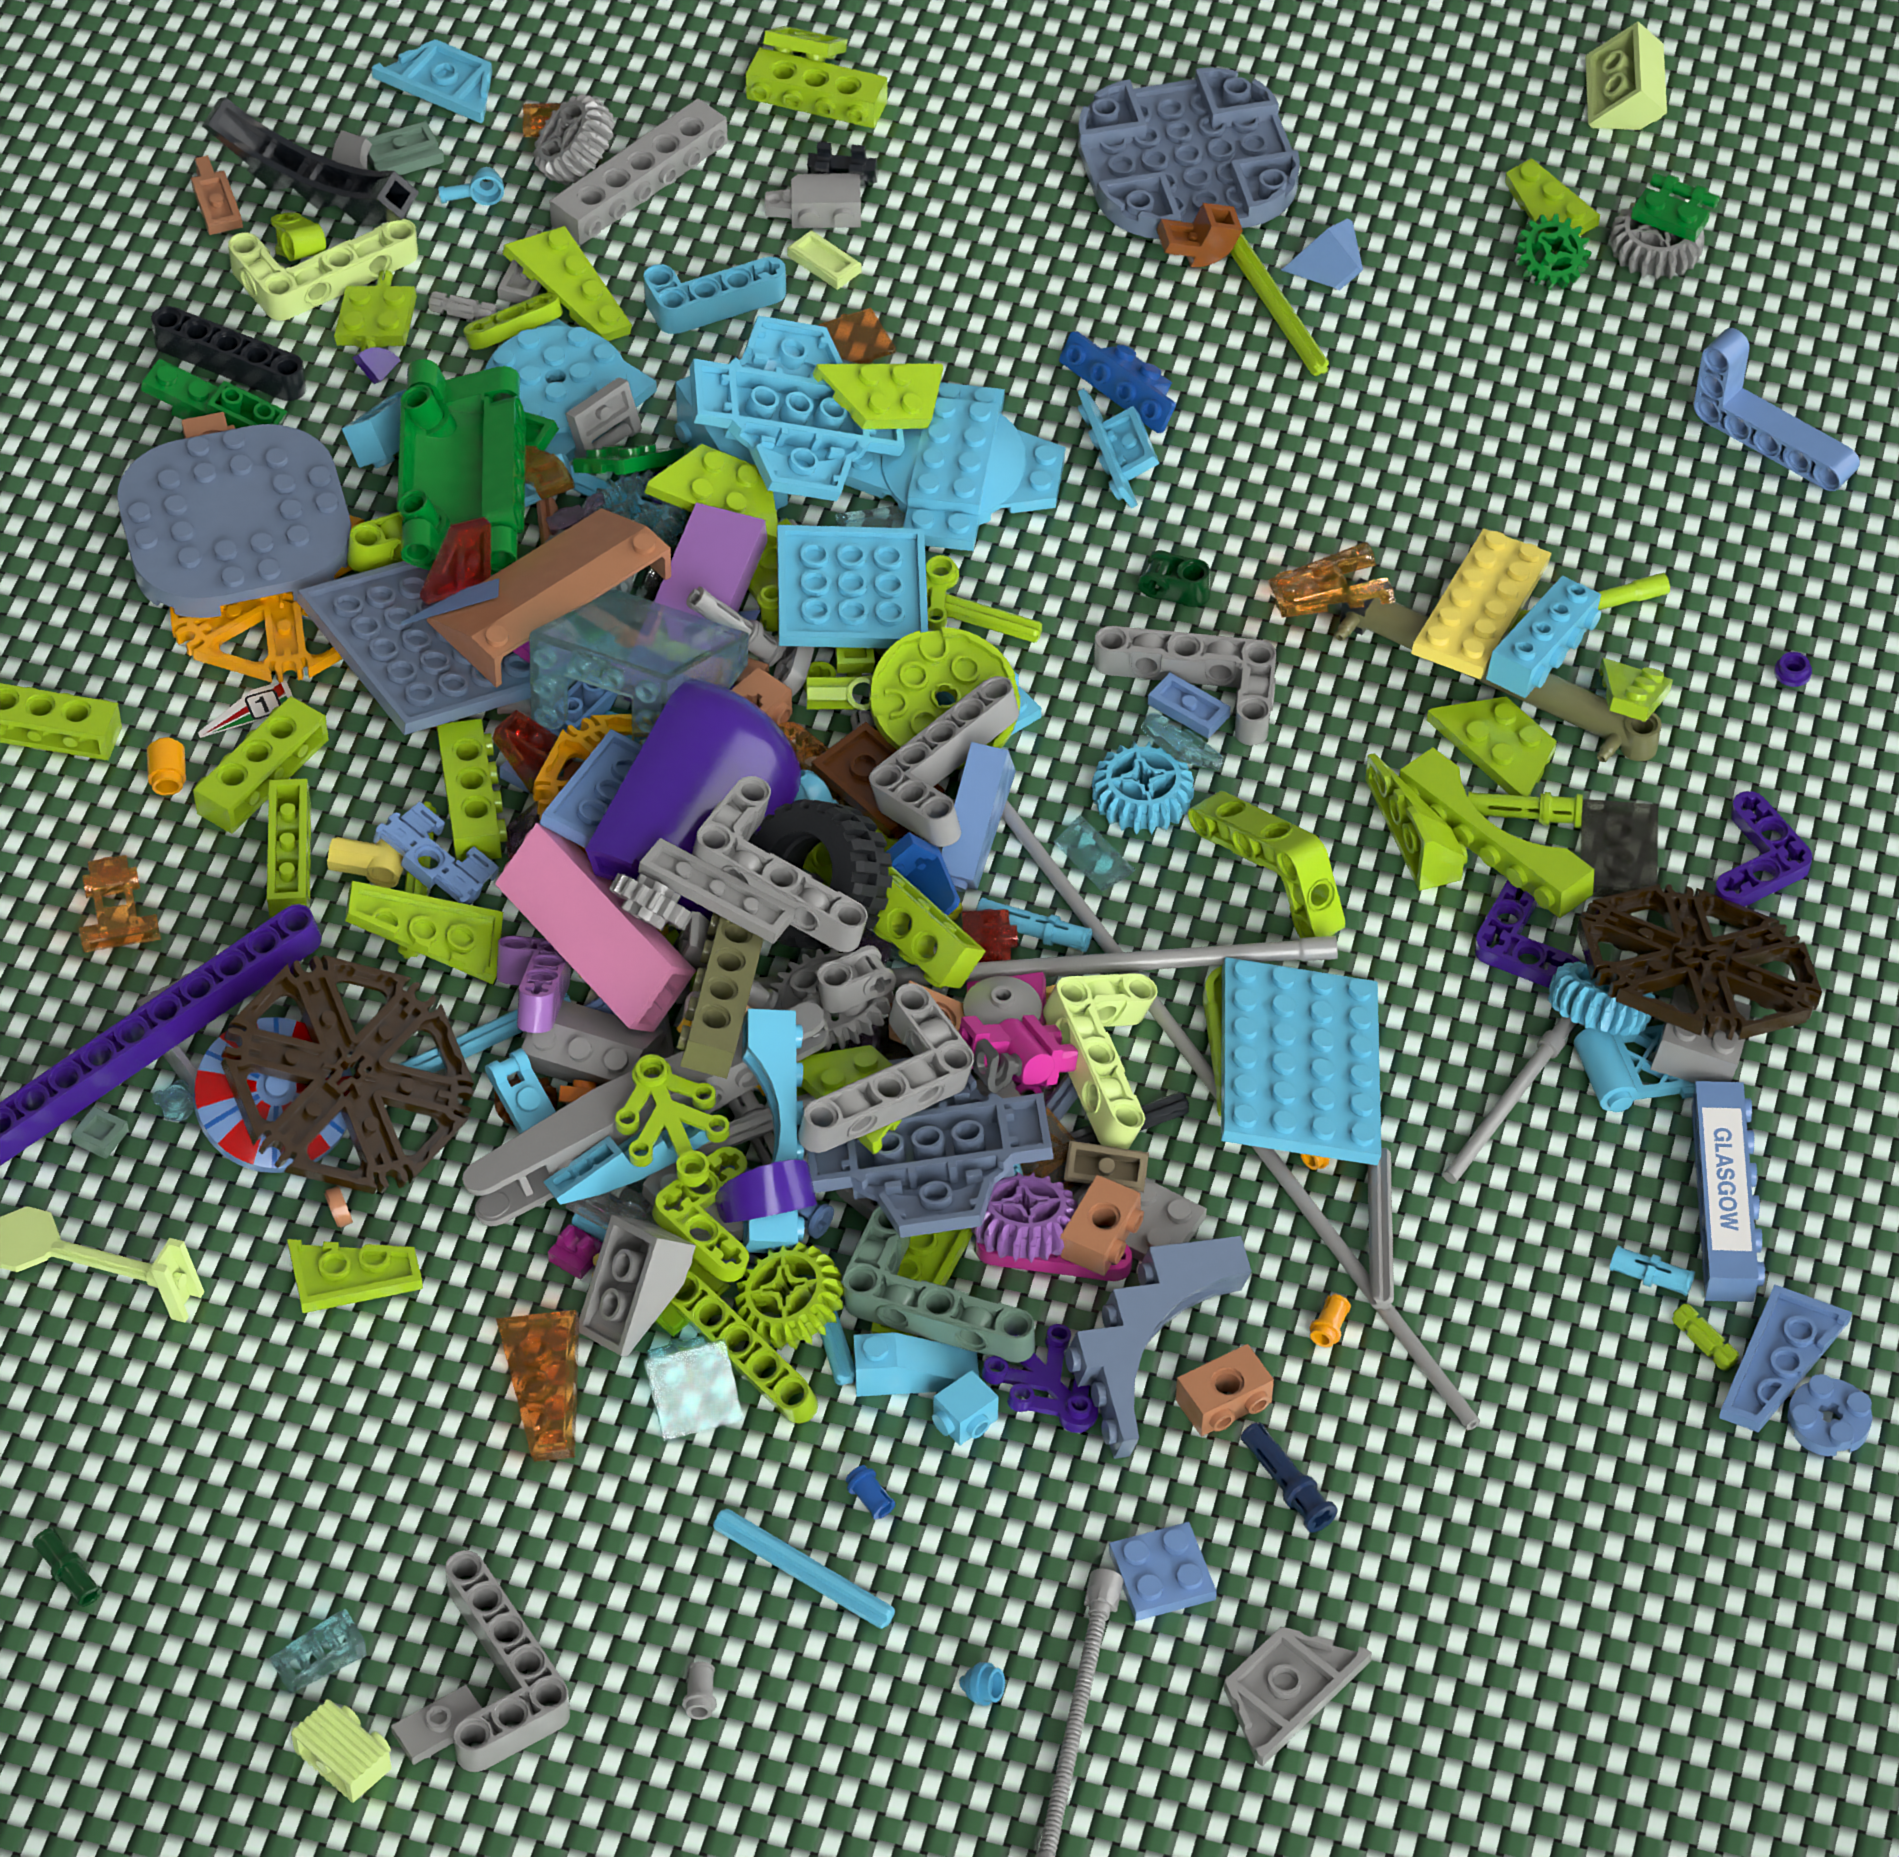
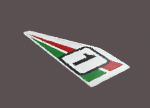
M284 680L280 683L277 682L251 690L198 732L199 737L202 738L268 718L275 707L283 704L290 696L293 697L287 681Z

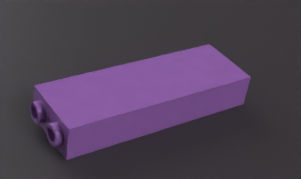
M700 503L695 504L671 560V577L667 580L663 579L622 675L621 685L624 700L638 707L649 706L663 710L671 695L684 682L692 679L710 681L729 634L687 606V598L695 588L698 590V587H703L712 596L738 613L768 541L764 519Z

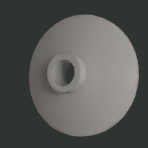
M995 976L983 979L969 989L964 998L963 1013L964 1016H977L983 1025L999 1024L1010 1018H1015L1022 1022L1023 1015H1034L1040 1020L1042 1003L1038 993L1028 983L1014 977Z

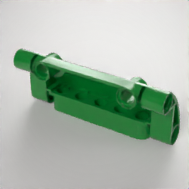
M417 359L411 362L407 369V390L403 393L400 400L397 510L402 517V559L416 567L443 574L458 576L463 573H467L469 576L496 574L517 561L518 534L524 532L526 417L520 401L519 373L511 367L499 366L446 380L435 362L428 359Z

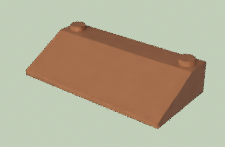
M600 508L483 581L482 583L499 578L497 598L429 617L427 622L497 688L502 685V659L513 650L648 565L663 579H669L671 577L670 547L647 526Z

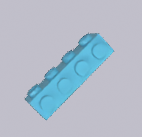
M1562 576L1492 651L1486 680L1523 698H1526L1535 687L1541 688L1550 670L1553 667L1558 669L1570 648L1575 650L1580 644L1584 633L1587 630L1592 631L1596 627L1601 617V610H1598L1601 594L1581 583Z

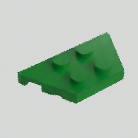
M642 444L629 448H624L623 445L602 446V448L586 449V456L573 458L574 473L593 474L615 472V475H624L667 466L684 456V447L656 449V444Z

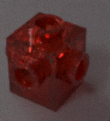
M1008 909L962 911V930L986 950L979 962L1011 960V948H1018L1017 925H1010Z

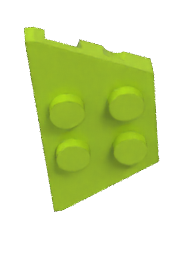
M817 364L812 374L817 382L824 379L835 391L832 398L850 413L851 418L861 429H927L933 417L943 365Z
M701 444L648 481L645 494L690 512L693 511L696 503L764 519L766 522L767 543L774 546L777 543L778 520L773 491L767 490L756 465Z
M1507 696L1431 708L1427 712V721L1509 795L1531 796L1536 783L1539 784L1544 774L1546 764L1550 762L1556 751L1557 741Z
M872 1045L812 1054L797 1062L803 1064L802 1087L815 1099L892 1066ZM902 1119L857 1139L872 1154H876L882 1148V1138L888 1130L895 1131Z

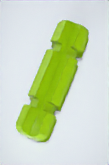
M1685 1303L1680 1308H1677L1673 1313L1672 1321L1682 1331L1687 1330L1688 1333L1686 1335L1708 1357L1713 1356L1714 1359L1712 1361L1721 1370L1727 1371L1735 1366L1738 1362L1739 1353L1729 1343L1724 1344L1725 1339L1703 1317L1698 1319L1699 1313L1690 1304Z

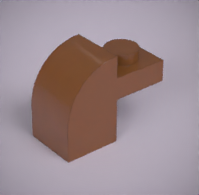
M1203 203L1193 223L1161 219L1156 229L1164 253L1187 256L1190 267L1208 266L1226 257L1234 248L1243 231L1233 206Z

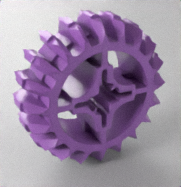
M1017 1172L1014 1177L1002 1178L994 1184L983 1224L979 1227H972L971 1232L976 1235L977 1243L985 1244L987 1252L997 1251L999 1258L1011 1256L1015 1262L1019 1258H1027L1031 1263L1036 1257L1048 1260L1050 1253L1054 1255H1061L1064 1243L1060 1236L1064 1233V1229L1068 1222L1071 1221L1070 1219L1077 1209V1201L1073 1199L1072 1191L1064 1190L1063 1183L1061 1182L1051 1183L1049 1176L1041 1179L1035 1177L1034 1172L1030 1176H1022Z

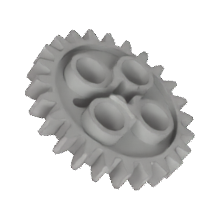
M831 948L830 953L824 955L821 949H817L816 957L812 959L808 955L802 954V964L798 965L794 962H789L788 965L791 972H778L777 975L780 983L770 984V988L778 993L777 1002L772 1010H787L795 1005L809 1002L817 1004L822 1008L830 1032V1039L826 1046L823 1047L825 1052H829L832 1044L835 1043L838 1044L841 1050L845 1049L846 1040L849 1039L859 1044V1034L861 1033L869 1036L874 1035L871 1025L883 1026L885 1023L882 1015L890 1014L891 1011L889 1003H892L894 1000L892 991L894 987L882 997L870 999L851 1007L847 1011L838 1013L839 1019L837 1021H833L831 1013L821 1006L817 981L818 969L824 963L853 953V951L839 953L838 950Z

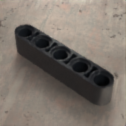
M163 306L156 309L151 315L154 342L159 351L281 400L295 401L304 396L306 382L303 361L299 356L176 307Z

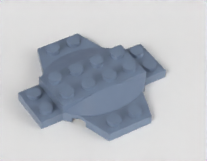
M902 1058V1059H895V1060H888V1061H889L892 1065H895V1064H897V1063H899V1062H902V1061H904V1060H906V1059H909V1058ZM971 1073L964 1090L903 1118L895 1131L888 1130L882 1138V1148L876 1154H872L857 1138L821 1153L807 1150L809 1169L815 1193L853 1188L854 1199L869 1198L877 1201L900 1238L982 1226L994 1184L1002 1178L1014 1177V1164L1053 1159L1043 1093L1001 1098L991 1092L988 1096H984L977 1089L976 1080Z

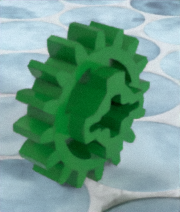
M1554 213L1550 221L1542 214L1536 223L1530 220L1525 226V230H1522L1518 235L1517 240L1519 243L1514 248V252L1522 255L1516 261V265L1526 266L1527 269L1523 276H1535V286H1538L1541 281H1545L1547 290H1551L1557 282L1561 289H1565L1569 281L1576 283L1581 276L1580 273L1583 274L1588 268L1589 264L1585 261L1591 256V251L1584 248L1590 240L1589 238L1579 237L1583 229L1581 226L1574 229L1570 227L1571 218L1568 217L1562 223L1559 222L1558 214Z

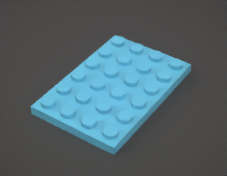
M1225 957L1222 966L1221 1141L1378 1165L1381 1158L1378 981Z

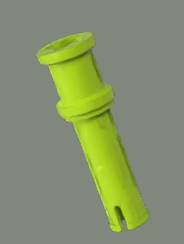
M1468 791V798L1483 816L1539 819V823H1542L1544 826H1548L1550 822L1570 823L1575 828H1581L1583 794H1577L1574 798L1552 796L1551 792H1545V794L1541 793L1540 797L1473 793Z

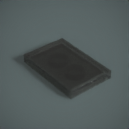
M1583 799L1580 859L1594 869L1592 896L1607 897L1657 885L1658 804Z

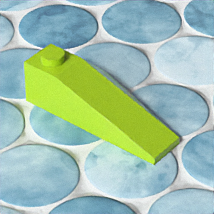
M1375 753L1369 754L1367 757L1365 780L1418 890L1421 891L1461 881L1464 864L1468 862L1464 843L1457 841L1451 827Z

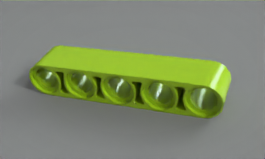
M688 1271L684 1285L670 1301L677 1312L788 1420L800 1424L812 1419L817 1413L819 1405L817 1397L806 1380L695 1273ZM695 1289L692 1297L680 1300L685 1291ZM715 1315H722L721 1320L717 1324L707 1326L710 1318ZM749 1341L746 1349L741 1352H734V1348L738 1343ZM769 1367H777L772 1376L765 1379L761 1378L764 1370ZM804 1393L799 1403L788 1405V1401L793 1395Z

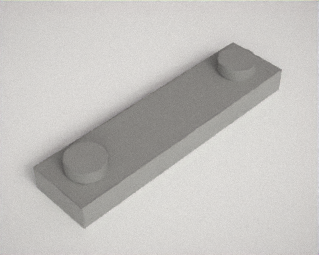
M662 838L655 843L639 862L638 873L662 883L672 891L773 944L794 919L795 908L724 871L722 872L721 869Z

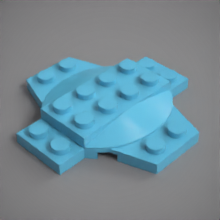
M758 316L742 359L735 358L729 364L693 359L690 365L693 423L723 428L724 438L738 440L747 447L768 491L838 501L852 462L862 460L866 451L900 457L905 448L903 429H861L851 418L850 413L832 398L835 391L824 379L817 382L813 377L812 373L817 364H842L843 362L826 327Z
M940 382L933 417L928 428L903 429L905 448L900 457L866 451L862 460H856L851 463L844 485L882 499L887 494L891 495L898 503V510L905 515L903 528L924 529L925 546L974 551L979 525L991 521V514L1000 508L1007 507L1010 513L1056 508L1066 447L1017 430L1002 415L1005 389Z

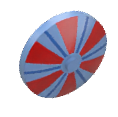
M265 1017L257 1020L258 1029L312 1042L305 1023L278 1017ZM225 1032L206 1051L197 1071L193 1097L199 1125L209 1142L232 1162L259 1172L285 1173L284 1170L293 1162V1159L289 1158L283 1166L277 1168L274 1164L281 1155L277 1148L270 1147L263 1154L258 1152L266 1136L257 1140L254 1146L252 1144L221 1065L223 1060L221 1054L225 1046L238 1048L234 1041L224 1039ZM350 1068L343 1071L342 1077L337 1083L338 1086L345 1079L347 1080L352 1077ZM252 1073L247 1076V1084L258 1112L267 1121H275L308 1087V1085L260 1073ZM347 1090L343 1095L346 1097L350 1091ZM341 1112L308 1146L307 1154L312 1161L317 1162L324 1158L342 1139L347 1127Z

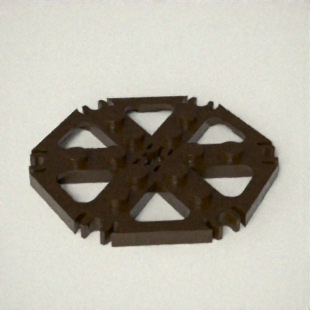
M1660 884L1611 895L1593 900L1592 903L1588 904L1587 911H1583L1579 917L1576 930L1591 980L1596 978V986L1610 985L1608 996L1616 998V1002L1701 1036L1704 1028V1034L1709 1038L1713 1037L1714 1030H1721L1726 1034L1728 1040L1733 1039L1735 1032L1738 1035V1040L1802 1024L1811 1018L1812 1012L1817 1009L1822 995L1805 942L1799 943L1800 937L1798 935L1792 937L1785 936L1787 926L1779 924V920L1696 888L1695 895L1693 889L1689 886L1685 887L1684 894H1680L1672 889L1671 884L1666 885L1664 892L1660 888ZM1654 910L1663 916L1666 929L1634 917L1630 913ZM1706 916L1717 918L1744 930L1713 937ZM1608 942L1617 949L1631 951L1641 956L1617 962L1603 961L1598 943ZM1772 961L1786 963L1790 966L1795 981L1756 965ZM1684 984L1693 1014L1682 1012L1673 1005L1643 995ZM1732 995H1740L1757 1002L1759 1006L1765 1009H1774L1777 1013L1765 1015L1757 1020H1746L1737 1011Z
M323 955L321 959L318 956L311 958L309 967L312 972H305L298 960L293 962L290 970L287 964L230 1022L224 1039L234 1041L238 1045V1048L225 1046L221 1054L223 1058L221 1065L253 1146L257 1140L266 1136L258 1152L263 1154L270 1147L277 1148L281 1155L274 1165L279 1168L291 1158L293 1162L286 1167L284 1172L371 1194H375L377 1190L380 1193L387 1190L389 1184L386 1176L393 1177L399 1188L404 1187L407 1181H409L410 1185L469 1119L467 1117L471 1113V1108L462 1106L457 1099L469 1101L474 1094L472 1089L474 1082L442 1004L440 1003L439 1007L433 1012H429L436 1001V997L432 995L424 1002L417 1000L415 993L421 985L419 982L412 983L407 991L403 990V987L409 983L412 977ZM345 982L381 992L386 998V1005L357 1035L336 984ZM284 996L290 997L296 1001L312 1042L258 1029L257 1020L277 999ZM424 1031L429 1033L434 1039L446 1073L443 1076L388 1061L416 1032ZM359 1062L360 1064L356 1068L354 1076L347 1080L345 1079L338 1086L337 1083L341 1079L343 1071L348 1070L350 1067L352 1068ZM252 1073H260L308 1085V1087L275 1121H267L258 1112L247 1084V1076ZM349 1090L350 1093L345 1097L343 1094ZM385 1105L430 1116L437 1124V1131L416 1154L405 1155ZM340 1112L360 1159V1167L354 1171L314 1162L307 1154L308 1146Z

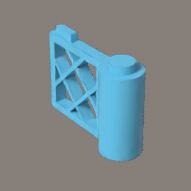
M1663 1025L1649 1026L1639 1034H1629L1627 1036L1618 1033L1611 1035L1608 1032H1598L1595 1029L1587 1028L1576 1036L1574 1046L1602 1109L1622 1112L1627 1110L1634 1100L1681 1094L1682 1099L1693 1097L1695 1083L1650 1070L1652 1062L1648 1058L1652 1052L1656 1051ZM1635 1042L1647 1048L1643 1057L1627 1050L1625 1043ZM1642 1069L1661 1080L1657 1084L1643 1085L1638 1074Z

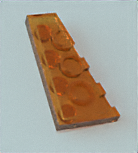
M571 1310L496 1318L530 1453L534 1462L575 1458L579 1317L577 1311Z

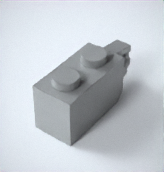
M849 173L798 174L791 179L790 189L765 192V214L768 217L792 219V228L861 227L860 175Z

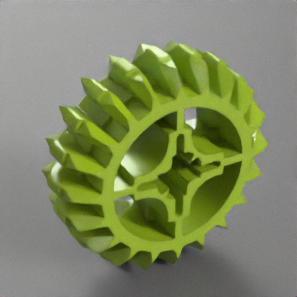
M798 1242L793 1250L782 1245L780 1252L777 1253L775 1250L768 1248V1257L763 1260L754 1257L756 1267L754 1269H746L744 1276L747 1280L737 1283L740 1295L735 1297L736 1306L739 1308L737 1313L769 1345L772 1343L779 1350H782L787 1343L791 1348L797 1350L800 1340L803 1339L806 1343L812 1345V1335L817 1332L826 1335L824 1325L826 1323H837L834 1311L844 1309L843 1302L840 1299L844 1295L843 1284L841 1283L843 1280L841 1278L842 1275L838 1268L834 1267L835 1263L825 1253L822 1254L820 1249L814 1245L808 1249L805 1244ZM798 1275H811L816 1277V1279L808 1280L806 1277L798 1278ZM764 1313L782 1314V1318L769 1317L764 1315Z

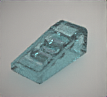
M344 1609L271 1656L270 1661L291 1694L367 1656L363 1636L347 1610ZM344 1635L347 1641L341 1644L338 1638ZM327 1643L332 1650L328 1654L321 1647ZM309 1652H312L317 1660L312 1665L305 1655ZM295 1659L303 1670L297 1675L289 1662Z

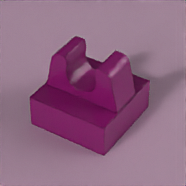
M568 1224L558 1235L557 1242L548 1251V1260L581 1280L594 1266L593 1257L600 1253L603 1242L573 1224Z

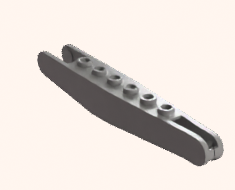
M811 1002L801 1003L787 1009L796 1011V1024L802 1025L803 1028L801 1049H796V1062L821 1050L830 1039V1032L822 1008ZM742 1029L727 1079L681 1067L680 1064L684 1051L664 1058L671 1066L672 1074L698 1084L708 1083L715 1088L716 1104L710 1110L702 1111L707 1114L759 1085L753 1072L742 1060ZM632 1071L589 1091L468 1166L463 1173L462 1180L470 1194L481 1196L476 1202L474 1209L478 1220L487 1226H498L554 1198L543 1181L562 1168L568 1167L570 1162L609 1135L619 1146L631 1136L642 1131L656 1107L652 1095H650L639 1112L640 1127L636 1133L631 1135L621 1134L616 1129L615 1124L617 1111L624 1108L636 1087L632 1081ZM650 1074L647 1077L655 1078L658 1076L655 1074ZM668 1090L673 1101L696 1109L692 1104L691 1097ZM701 1094L698 1096V1098L702 1100L708 1099L710 1097L708 1094ZM625 1118L621 1122L624 1124H630L634 1120L631 1118Z

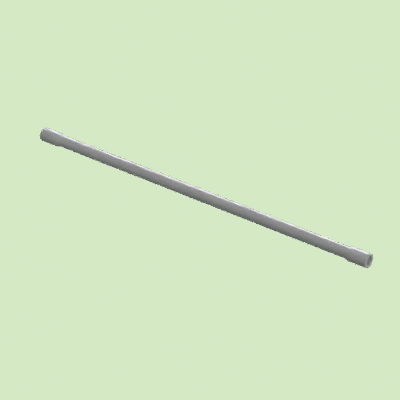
M1336 936L1301 938L1294 941L978 962L965 983L995 976H1016L1043 972L1045 977L1214 966L1223 965L1225 957L1253 962L1330 960L1338 958ZM919 966L889 968L896 976L894 988L907 984L909 981L922 986L932 985L923 977L925 971ZM778 976L754 978L763 988L771 989V983H780ZM690 981L677 998L676 1005L685 1004L686 997L691 993L689 989Z

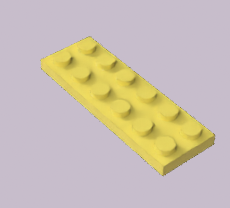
M1483 528L1414 641L1411 654L1481 680L1490 664L1492 651L1507 636L1547 568L1551 552L1542 550L1534 544H1526L1509 538L1501 532Z

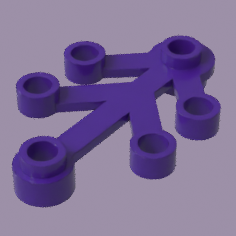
M1053 1324L1047 1330L1045 1344L1048 1347L1046 1365L1035 1353L1026 1361L1020 1362L1027 1371L1009 1368L1008 1363L998 1356H992L985 1360L982 1377L986 1382L994 1385L1001 1383L1013 1385L1007 1400L1012 1410L1017 1412L1034 1411L1058 1416L1060 1424L1066 1430L1073 1433L1085 1432L1097 1421L1099 1411L1098 1407L1094 1406L1092 1399L1088 1397L1089 1385L1078 1387L1074 1378L1071 1392L1061 1382L1064 1351L1069 1347L1072 1335L1070 1329L1065 1325ZM1054 1336L1061 1337L1062 1339H1056ZM990 1369H997L1000 1372H994ZM1033 1389L1047 1391L1054 1399L1034 1396ZM1016 1396L1024 1397L1025 1400L1018 1399Z

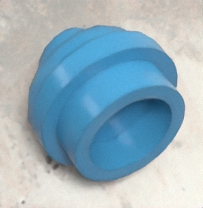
M979 1662L967 1670L965 1675L960 1677L959 1685L972 1702H975L977 1705L987 1706L991 1702L996 1703L1001 1699L1005 1688V1677L1003 1671L1000 1668H995L992 1663Z

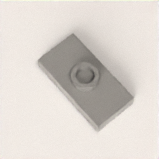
M464 1685L391 1725L392 1734L412 1764L415 1765L453 1744V1734L457 1723L481 1710L482 1707L467 1685Z

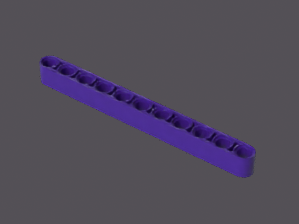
M301 904L285 908L1 1101L0 1166L262 988L287 964L290 968L294 961L298 960L300 962L313 953L320 946L322 935L311 910Z

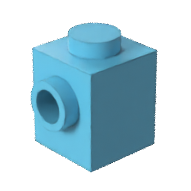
M971 1370L934 1395L933 1422L941 1434L944 1436L950 1435L960 1446L970 1438H978L983 1435L989 1426L998 1420V1396Z

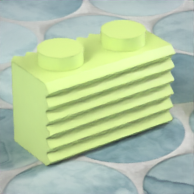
M328 1699L325 1700L323 1705H319L318 1709L313 1711L310 1716H307L304 1722H300L298 1727L293 1728L291 1736L294 1751L303 1760H306L315 1771H318L321 1776L330 1781L332 1786L336 1787L339 1792L348 1797L350 1802H355L392 1769L389 1755L391 1749L387 1741L379 1733L374 1731L369 1735L360 1727L361 1722L352 1709L346 1705L339 1708Z

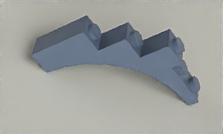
M1241 1236L1149 1247L1142 1263L1138 1266V1279L1141 1286L1113 1289L1106 1305L1102 1308V1321L1105 1328L1077 1331L1069 1348L1066 1349V1365L1069 1372H1074L1077 1386L1092 1385V1401L1095 1407H1100L1103 1418L1101 1425L1102 1437L1105 1444H1110L1114 1459L1130 1457L1139 1440L1134 1411L1135 1379L1142 1352L1159 1330L1185 1309L1209 1298L1243 1289L1252 1271Z

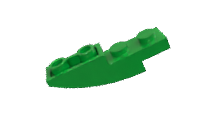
M160 358L142 381L141 391L173 406L171 415L182 420L224 412L227 426L234 425L236 429L262 424L281 425L287 416L286 410L225 380L217 387Z

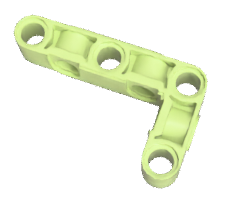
M407 219L387 222L374 228L373 231L318 253L313 258L291 268L279 266L270 255V250L254 234L239 233L231 237L228 242L233 275L270 318L277 321L293 318L343 295L346 286H363L378 279V274L381 270H384V273H386V270L394 272L411 264L418 257L416 227L414 223Z
M1143 974L1063 977L1057 982L1043 1008V1015L1047 1025L1055 1024L1061 1030V1045L1073 1044L1078 1050L1075 1071L1068 1072L1096 1137L1103 1146L1129 1149L1145 1121L1143 1110L1137 1096L1133 1094L1124 1074L1125 1069L1111 1037L1104 1029V1027L1136 1025L1143 1020L1158 993L1155 983Z

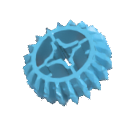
M1134 741L1130 749L1119 745L1116 753L1107 752L1104 761H1099L1092 778V798L1094 804H1097L1099 815H1106L1109 824L1119 822L1121 831L1127 827H1132L1136 835L1141 829H1148L1153 834L1155 827H1160L1167 831L1170 822L1179 824L1182 815L1187 814L1191 800L1194 797V778L1192 772L1188 771L1187 761L1179 760L1177 751L1167 754L1165 745L1156 749L1152 747L1149 741L1145 747H1139Z
M1574 962V964L1565 963L1563 966L1558 967L1550 984L1548 1001L1552 1004L1551 1006L1555 1011H1559L1562 1017L1570 1018L1573 1023L1582 1024L1585 1028H1592L1598 1032H1608L1611 1035L1616 1033L1623 1036L1629 1034L1636 1035L1641 1031H1645L1647 1023L1650 1022L1652 1016L1615 1001L1616 998H1610L1608 996L1610 985L1596 986V978L1591 980L1586 964ZM1652 993L1643 995L1648 998H1655Z

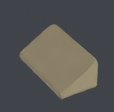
M1069 1141L1064 1181L1091 1185L1096 1175H1099L1132 1190L1144 1193L1149 1152Z

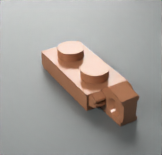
M208 155L195 158L198 176L191 177L192 189L209 235L243 228L241 214L225 171L214 172Z

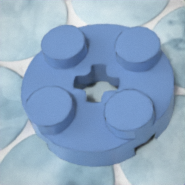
M1817 1374L1808 1383L1800 1386L1793 1394L1787 1414L1788 1424H1791L1794 1430L1793 1436L1797 1442L1813 1453L1823 1456H1836L1837 1451L1850 1449V1453L1860 1448L1869 1435L1872 1424V1402L1866 1393L1861 1392L1855 1386L1839 1379L1830 1378L1824 1374ZM1822 1412H1833L1837 1414L1840 1420L1832 1419L1830 1423L1823 1420L1824 1414Z

